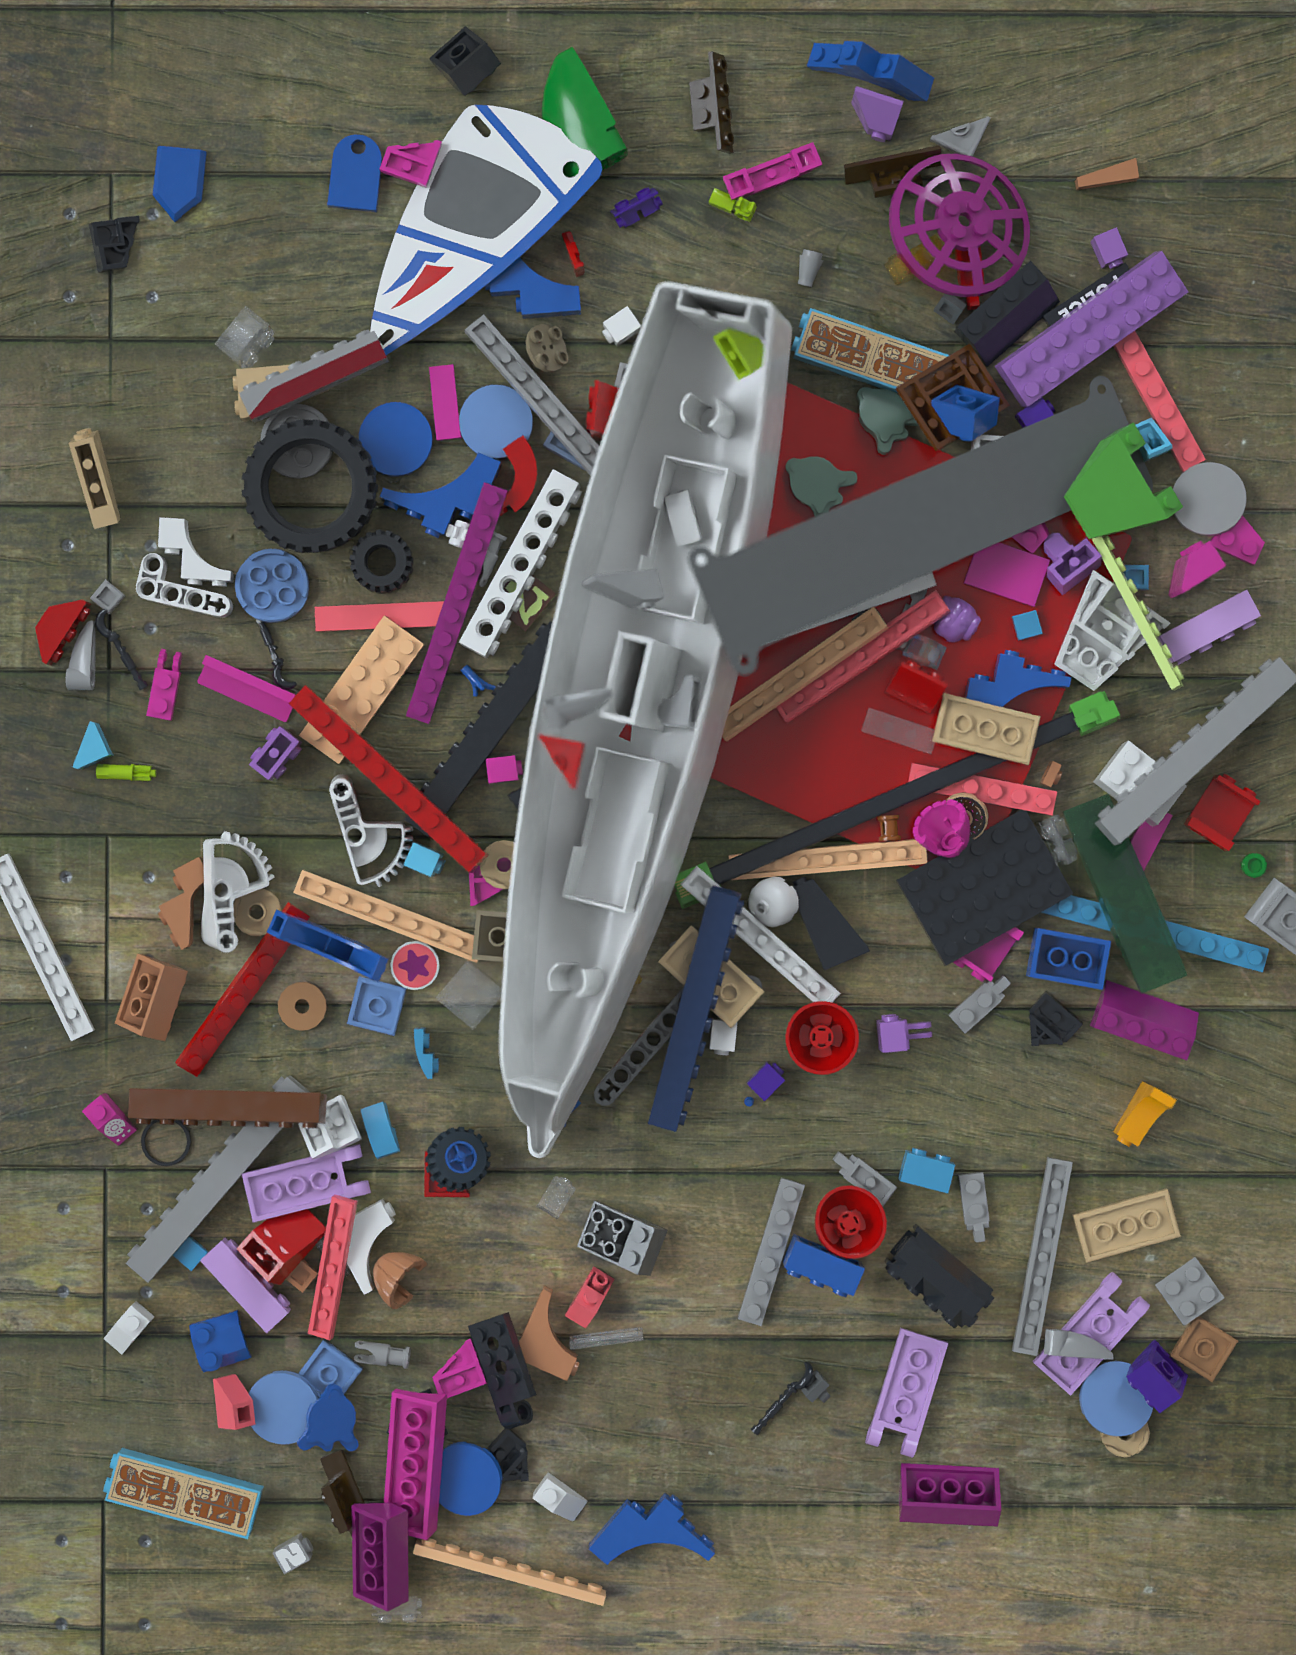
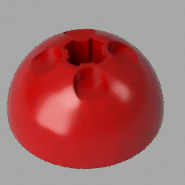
M827 1001L812 1002L800 1008L790 1019L786 1029V1047L792 1060L803 1070L819 1075L832 1074L843 1069L855 1056L859 1044L857 1024L847 1010L835 1003Z
M841 1186L831 1190L822 1198L816 1209L814 1225L818 1239L829 1252L841 1258L858 1259L871 1254L880 1246L886 1234L887 1220L881 1203L872 1193L857 1186Z

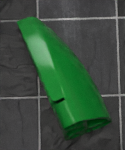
M571 47L559 53L552 63L544 87L542 119L560 128L570 142L577 147L591 151L601 162L603 171L626 158L628 155L627 147L615 128L616 122L574 48ZM574 161L567 162L563 167V174L568 178L575 177L579 172V165Z

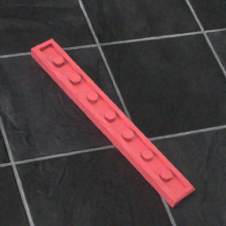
M935 590L888 622L886 625L889 629L776 707L786 723L790 722L951 612L937 590Z

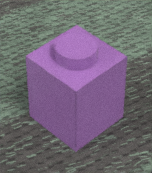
M1117 227L1093 237L1090 241L1101 268L1107 266L1110 269L1116 268L1123 264V260L1128 255Z

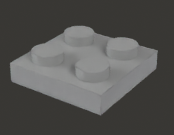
M1196 1257L1155 1284L1183 1326L1224 1299V1296Z

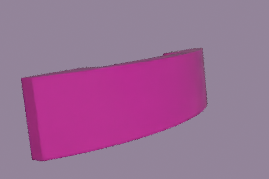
M814 142L793 149L786 155L749 169L738 170L722 178L731 200H736L739 197L744 198L798 178L821 167L822 162Z

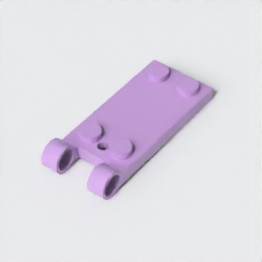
M360 1144L345 1147L317 1159H312L310 1156L242 1173L253 1222L331 1203L332 1196L335 1194L346 1198H353L371 1193L368 1180L347 1185L342 1167V1162L363 1157ZM337 1173V1179H331V1174Z
M1111 1272L1061 1330L1090 1337L1111 1351L1146 1313L1150 1304L1139 1296L1131 1303L1128 1310L1124 1312L1109 1298L1122 1283V1280L1115 1273ZM1108 1309L1113 1310L1112 1315H1107ZM1043 1349L1033 1360V1363L1071 1396L1103 1359L1046 1355Z
M900 1327L875 1413L867 1432L866 1444L878 1447L884 1427L906 1433L901 1447V1454L914 1457L948 1342ZM898 1416L902 1418L900 1423L895 1422V1418Z

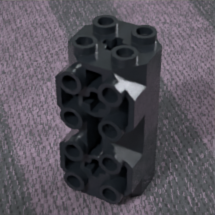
M915 1224L912 1226L915 1231L913 1233L910 1230L905 1232L891 1249L890 1253L893 1257L891 1260L886 1257L884 1261L886 1263L885 1269L897 1281L902 1278L905 1281L903 1284L916 1297L921 1293L924 1296L922 1300L935 1313L940 1310L942 1312L941 1316L954 1329L958 1325L961 1328L964 1325L970 1328L978 1319L976 1314L981 1308L984 1307L986 1309L994 1300V1296L991 1295L992 1287L920 1226Z

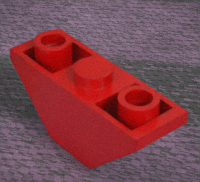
M78 600L47 608L35 627L42 662L52 665L53 662L57 663L64 653L62 648L66 642L70 643L77 633L75 628L80 621L84 622L90 614L91 610L88 608L91 604L89 602Z

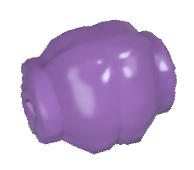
M944 596L943 601L951 612L933 623L934 630L948 642H957L961 639L969 640L977 631V627L981 622L980 617L977 616L975 609L964 600Z

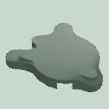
M863 387L858 391L856 398L859 403L860 424L875 438L877 450L880 454H888L893 442L903 441L907 438L908 431L905 429L906 425L919 426L897 393L887 389H871L868 387Z
M821 457L792 458L786 463V471L789 474L793 495L801 503L810 507L815 517L828 512L831 507L841 504L843 497L838 492V489L854 485L857 481V474L855 472L840 471L831 462Z

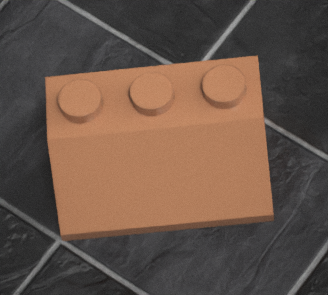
M137 953L115 1024L140 1036L165 1041L178 1006L182 988L186 982L188 971L173 964Z

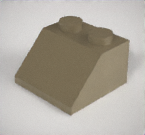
M476 911L472 959L504 962L508 913Z

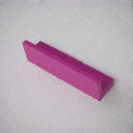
M205 655L202 662L204 667L197 681L198 684L283 722L288 721L293 707L288 703L296 696L295 694Z

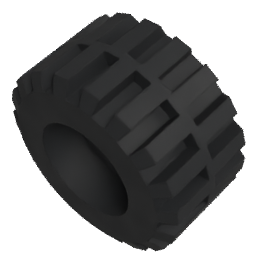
M376 530L373 533L371 531L366 533L365 537H360L357 540L358 543L356 546H353V553L350 555V567L355 579L363 587L371 592L383 594L386 592L392 593L396 589L399 590L404 583L408 582L409 575L413 572L412 564H414L410 548L400 536L391 531ZM378 548L390 549L396 557L394 570L386 576H376L368 568V558Z

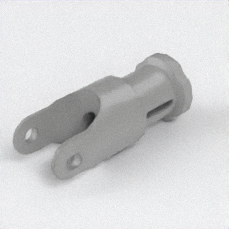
M496 532L493 534L483 564V574L479 581L481 587L486 585L497 562L498 551L503 541L507 540V537Z
M368 1341L355 1342L356 1348L365 1349L373 1353V1355L358 1354L354 1356L356 1362L387 1366L388 1364L403 1366L404 1369H408L411 1354L410 1347L402 1349L391 1347L390 1344Z

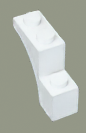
M160 518L158 547L165 550V554L179 555L180 551H182L181 578L188 580V585H202V581L212 582V586L227 587V583H234V573L232 571L218 569L209 565L196 552L190 540L187 520Z

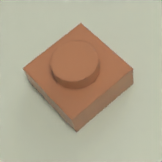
M1050 761L1039 784L1047 788L1052 787L1053 784L1057 785L1063 773L1059 771L1062 765Z
M302 1260L286 1280L303 1293L318 1275V1271L305 1260Z

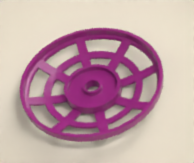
M956 153L930 157L918 163L906 173L892 196L889 208V227L895 249L912 274L931 288L952 296H980L1003 286L1021 267L1030 241L1028 213L1014 185L1004 174L987 162L969 155ZM951 160L965 161L985 169L987 173L984 178H981L972 173L956 172ZM935 162H941L945 174L934 178L925 187L911 182L912 178L923 168ZM995 177L1011 193L1018 209H1009L1001 193L992 185ZM959 179L970 180L980 184L975 194L963 191ZM948 180L953 193L943 199L931 191L938 184ZM907 190L919 196L915 206V224L901 227L900 204L903 193ZM988 191L997 199L1002 210H990L987 203L983 200ZM927 200L937 206L934 220L923 222V208ZM959 216L966 217L969 221V226H963L959 222ZM1012 219H1022L1024 239L1019 256L1008 247L1012 236ZM1005 220L1003 241L992 233L993 221ZM936 230L939 237L945 242L940 251L931 242L927 231ZM918 234L926 250L935 258L928 270L923 268L913 257L905 243L904 237ZM987 241L997 251L991 257L980 261L978 247ZM953 249L968 251L970 263L951 259L949 255ZM1004 255L1013 266L1002 277L983 285L982 269L993 265ZM943 264L956 270L972 271L973 286L954 285L937 278L936 275Z

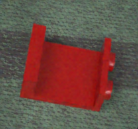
M1226 774L1222 776L1214 775L1183 825L1223 851H1230L1234 844L1232 842L1233 838L1252 808L1258 806L1261 801L1255 798L1257 794L1249 788L1244 787L1242 790L1234 785L1236 780Z

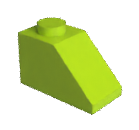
M728 328L713 336L714 341L738 380L753 374L763 366L765 345L761 342L760 338L732 328Z

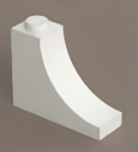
M384 1199L355 1213L347 1264L364 1295L375 1287L369 1269L372 1245L376 1237L394 1222L393 1216L396 1215L392 1205L389 1202L385 1203Z

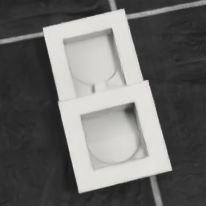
M686 489L666 495L665 503L677 546L700 541L702 536L695 517L696 511L689 490Z

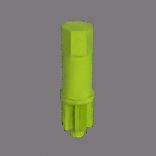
M98 764L96 767L97 779L150 781L151 777H156V770H153L152 766Z

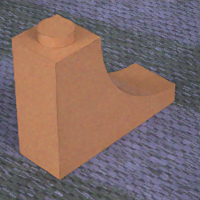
M544 1286L519 1340V1344L526 1363L567 1381L570 1375L575 1376L580 1363L576 1361L578 1354L563 1345L554 1333L549 1318V1301L553 1289Z

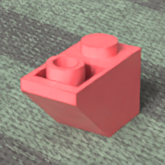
M593 1267L574 1297L565 1316L586 1329L599 1310L614 1278Z
M231 1374L213 1379L218 1428L237 1430L256 1425L253 1399L237 1375Z

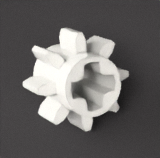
M456 520L455 525L449 524L445 534L447 537H450L449 544L462 548L470 524L460 520Z

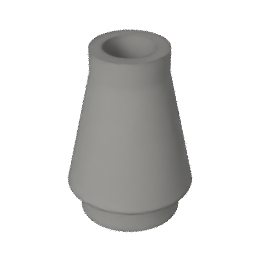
M803 249L799 259L798 284L812 287L823 263V260H821L822 253Z

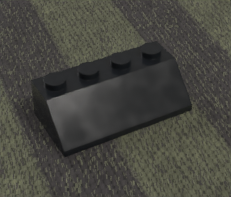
M1029 261L961 322L954 332L966 345L970 344L981 362L988 367L1041 320L1043 315L1060 303V300L1048 279L1032 261Z

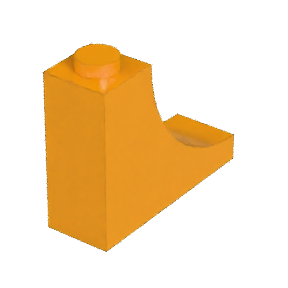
M1142 1081L1113 1131L1119 1135L1117 1140L1128 1147L1131 1144L1139 1146L1154 1122L1167 1109H1172L1176 1099Z

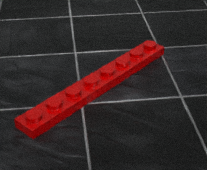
M290 902L282 910V912L307 921L310 918L307 913ZM269 933L265 934L176 1060L177 1066L198 1077L291 943L280 940Z

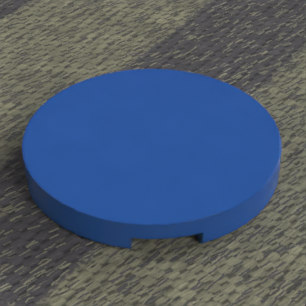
M390 402L376 407L366 416L360 427L359 441L372 457L371 462L377 472L387 476L399 477L413 473L424 464L432 450L433 435L427 419L418 409L406 403Z
M456 1442L445 1447L442 1457L439 1503L447 1510L464 1516L477 1515L490 1508L499 1496L503 1479L500 1465L493 1454L486 1448L466 1442Z

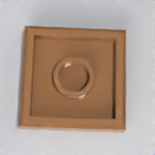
M1198 1316L1188 1324L1171 1351L1170 1356L1213 1382L1238 1343V1340Z

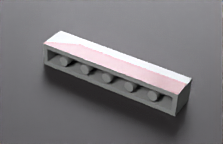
M362 331L355 336L356 339L348 343L346 340L336 343L331 351L326 353L319 351L311 355V360L302 363V361L295 362L288 366L289 370L281 374L279 371L267 375L265 377L266 380L259 384L252 382L243 387L244 391L239 392L251 420L254 423L389 362L375 331Z

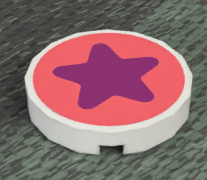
M420 941L407 942L398 947L390 963L391 973L396 982L404 988L411 990L423 989L432 984L440 969L439 957L435 950L428 944Z

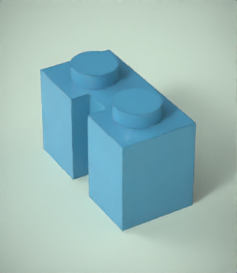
M912 1148V1152L905 1150L898 1177L901 1182L944 1193L949 1192L955 1164L950 1162L951 1157L936 1154L934 1158L926 1156L927 1151L918 1148Z

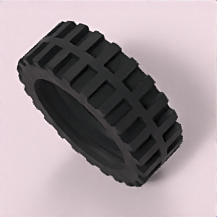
M314 419L286 422L277 429L267 432L265 434L266 437L254 445L253 448L255 449L252 455L248 456L245 462L247 463L246 471L242 473V480H244L242 497H245L247 503L245 509L247 514H251L255 527L260 529L268 540L276 542L280 547L301 553L333 550L356 537L371 518V512L377 503L375 501L376 492H378V484L376 483L377 471L371 462L372 457L361 445L362 443L358 438H355L344 428ZM305 444L324 446L334 451L344 461L350 472L352 493L349 504L338 519L326 526L302 528L293 525L277 512L271 501L269 478L273 466L285 452L296 446Z

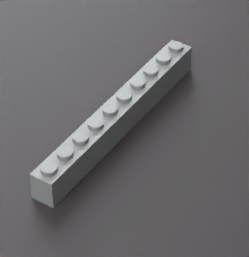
M1280 657L1273 661L1270 658L1259 667L1261 672L1255 677L1250 675L1241 683L1243 688L1238 693L1233 691L1223 700L1225 703L1220 709L1215 707L1205 716L1207 721L1202 726L1198 723L1188 731L1189 738L1184 742L1181 740L1176 742L1169 749L1172 753L1166 759L1162 756L1151 765L1154 770L1148 775L1145 772L1133 782L1136 786L1131 791L1125 789L1115 798L1118 802L1112 808L1108 805L1098 814L1100 819L1095 823L1096 826L1114 845L1120 844L1296 683V674Z
M291 1075L287 1076L286 1079L281 1076L272 1087L275 1090L274 1092H309ZM246 1122V1127H243L237 1135L233 1132L224 1142L227 1147L222 1153L216 1151L209 1159L208 1163L211 1164L205 1172L201 1169L191 1180L195 1184L188 1191L184 1188L177 1196L178 1204L173 1209L168 1207L159 1217L162 1222L156 1228L153 1225L143 1237L146 1238V1241L141 1246L136 1244L127 1254L130 1259L126 1264L147 1283L150 1282L237 1182L242 1173L250 1167L282 1130V1128L278 1127L279 1123H270L269 1127H254L255 1122Z

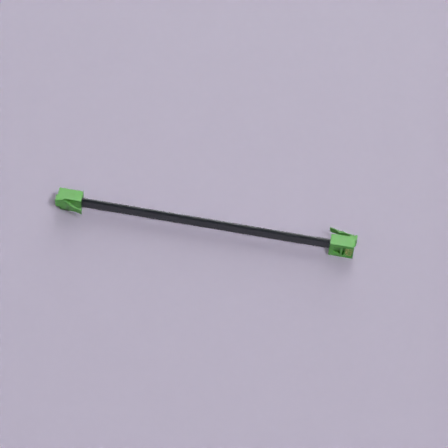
M1100 691L1070 704V713L1038 726L1033 749L1079 730L1082 737L1117 722V718H1120V713L1114 701H1109L1105 691ZM975 753L711 868L708 867L706 862L697 866L720 886L734 878L1008 760ZM696 866L678 873L674 884L677 890L675 893L682 909L700 902L680 885Z

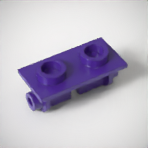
M647 187L636 193L637 197L629 201L624 199L614 205L615 208L610 212L615 217L619 216V218L615 219L619 228L623 226L626 228L639 221L640 218L636 212L638 210H641L644 217L660 210L659 207L663 203L659 196L654 197L659 194L658 191Z

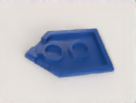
M168 146L157 147L153 196L174 222H177L183 217L182 215L202 201L206 151Z

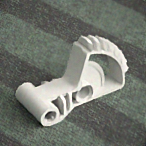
M339 774L332 779L330 795L356 881L359 885L375 881L377 886L381 887L382 882L380 878L383 877L385 881L389 882L390 877L387 873L391 872L396 876L398 872L394 866L404 867V864L399 859L406 860L407 854L403 853V850L410 851L411 846L405 844V841H413V836L406 835V832L413 831V827L405 826L403 822L363 820L351 778L347 775ZM343 783V786L345 785L346 787L342 792L340 789H337V785ZM353 828L359 829L362 833V837L357 841L351 840L348 836V832ZM387 828H400L402 830L401 845L394 860L380 873L361 879L357 867L372 862L381 854L387 841Z
M227 831L223 832L221 838L206 839L203 842L204 905L201 919V937L205 944L222 952L233 951L238 943L237 936L234 933V900L269 886V881L275 878L273 874L267 873L272 867L268 864L264 865L268 858L261 856L263 851L259 848L255 849V843H248L246 837L240 838L239 834L233 833L231 836L230 832ZM232 844L242 849L253 861L259 879L249 883L245 871L238 863L228 858L214 857V845ZM221 883L222 891L220 894L216 895L214 891L216 885Z

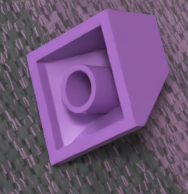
M856 86L851 104L866 133L872 135L871 138L876 141H890L903 101Z

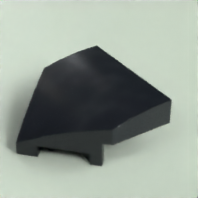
M1047 991L1039 997L1029 1010L1031 1046L1046 1044L1063 1045V1042H1067L1083 1025V1022Z
M504 1429L486 1449L493 1454L500 1465L502 1482L513 1480L529 1481L526 1443L511 1429Z

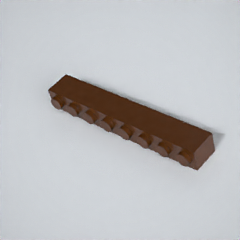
M130 1088L128 1118L136 1119V1124H151V1120H160L161 1125H175V1120L183 1121V1125L198 1126V1121H207V1126H222V1122H231V1126L246 1127V1122H255L254 1127H269L270 1123H279L278 1127L293 1128L294 1123L302 1124V1128L317 1129L318 1124H326L327 1094Z

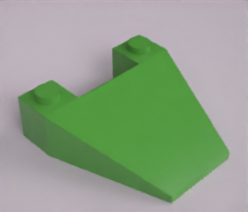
M1134 422L1116 430L1099 442L1064 495L1066 502L1088 539L1151 526L1168 519L1183 508L1171 486L1152 493L1130 454L1146 444Z

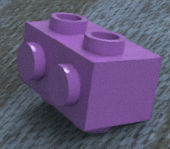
M281 726L278 729L274 727L267 735L266 740L268 741L263 748L258 747L250 757L252 761L249 765L271 781L274 778L278 780L287 769L284 766L289 759L294 760L302 750L299 747L302 741Z

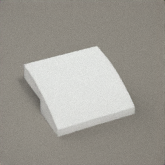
M342 1095L327 1102L326 1124H318L317 1129L302 1128V1124L298 1123L312 1159L334 1153L362 1139L346 1099Z

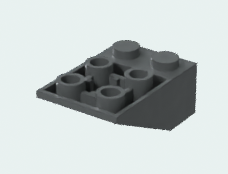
M594 1201L577 1247L637 1275L651 1276L668 1230L645 1219Z

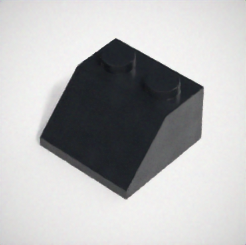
M466 26L429 58L451 85L464 96L474 91L480 82L487 76L492 75L496 68L501 65V62L489 45Z

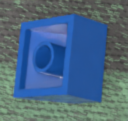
M955 385L934 398L931 405L950 434L958 436L964 441H973L997 425L1000 397Z

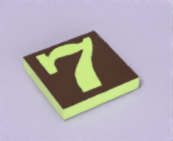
M519 563L516 565V570H518V571H525V570H526V569H525L524 567H522ZM534 575L532 577L535 580L529 591L524 590L520 597L523 599L519 610L517 612L513 611L509 618L524 632H527L556 596V593ZM514 581L507 582L504 586V591L507 593L514 592L517 588V583ZM496 603L494 605L501 613L504 612L505 604Z

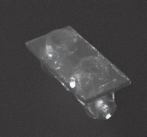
M1059 814L1039 822L1041 834L1046 839L1051 850L1050 853L1058 867L1070 864L1078 859L1076 856L1078 852L1072 838L1067 840L1062 838V836L1069 834L1063 817L1060 818Z
M410 1596L408 1602L388 1612L372 1605V1609L377 1610V1613H372V1617L374 1620L378 1619V1623H392V1619H402V1622L406 1623L417 1622V1618H423L421 1611L418 1612V1609L422 1608V1598Z

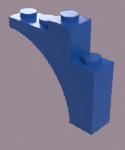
M844 41V44L814 43L807 67L812 70L857 78L883 87L907 100L927 101L934 81V77L901 55L881 54L866 43L858 41Z
M520 257L485 286L486 290H490L491 297L520 295V297H516L517 312H522L523 319L581 314L579 286L564 285L548 280L529 268Z
M478 452L472 464L463 474L441 488L423 493H401L383 488L380 498L384 500L383 505L391 509L397 510L398 507L406 509L408 516L420 520L421 516L424 517L421 525L423 528H426V534L439 538L440 535L446 537L448 525L452 523L457 510L460 511V516L472 520L484 482L494 485L502 464L500 461Z
M1005 650L1004 654L1000 653L997 656L993 681H989L990 677L975 674L974 678H969L967 681L964 698L1003 707L1014 697L1032 689L1043 687L1068 688L1070 687L1071 677L1065 676L1066 672L1051 669V673L1042 672V667L1027 665V668H1023L1025 658L1019 657V652Z
M277 909L267 930V933L280 940L321 955L378 982L386 969L388 958L371 950L370 947L361 942Z
M666 1493L663 1494L647 1514L644 1513L645 1509L638 1502L634 1501L632 1503L627 1499L589 1543V1550L606 1565L629 1549L652 1543L682 1546L696 1552L707 1561L715 1554L713 1541L705 1534L700 1536L695 1532V1526L688 1519H680L684 1515L683 1503L675 1495L669 1496Z

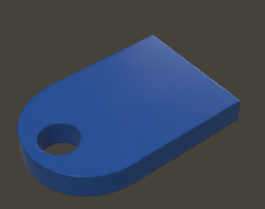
M357 134L350 135L342 139L335 147L332 158L328 207L377 212L381 171L379 169L382 163V155L377 144L369 137ZM356 142H363L366 145V149L361 154H355L352 151V146Z

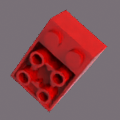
M595 380V387L590 386L588 401L589 409H592V412L587 411L586 418L587 433H591V437L596 441L603 440L620 389L599 380Z
M911 661L906 662V664L902 662L896 667L884 694L926 714H930L948 684L943 682L944 677L934 672L926 674L920 671L922 668L920 665Z
M309 1209L269 1218L252 1230L237 1247V1250L267 1282L281 1285L325 1235L326 1226Z

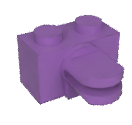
M1052 533L1044 541V552L1054 562L1047 567V578L1062 595L1090 575L1093 570L1095 571L1101 566L1102 555L1087 538L1075 547L1070 545L1060 533Z
M896 1014L881 1015L882 1020H876L878 1048L882 1053L907 1051V1049H910L909 1039L932 1037V1031L908 1033L909 1029L932 1027L931 1022L907 1023L906 1019L898 1018Z

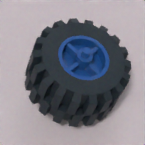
M453 1127L442 1132L431 1142L432 1144L427 1149L428 1155L425 1157V1162H428L426 1170L427 1173L431 1172L432 1176L430 1179L432 1181L436 1180L438 1187H446V1191L450 1192L453 1190L462 1192L475 1186L487 1174L486 1170L490 1167L491 1163L488 1161L491 1153L486 1150L488 1147L487 1142L483 1143L481 1141L483 1137L480 1134H473L475 1130L470 1128L464 1130V1127L454 1129Z

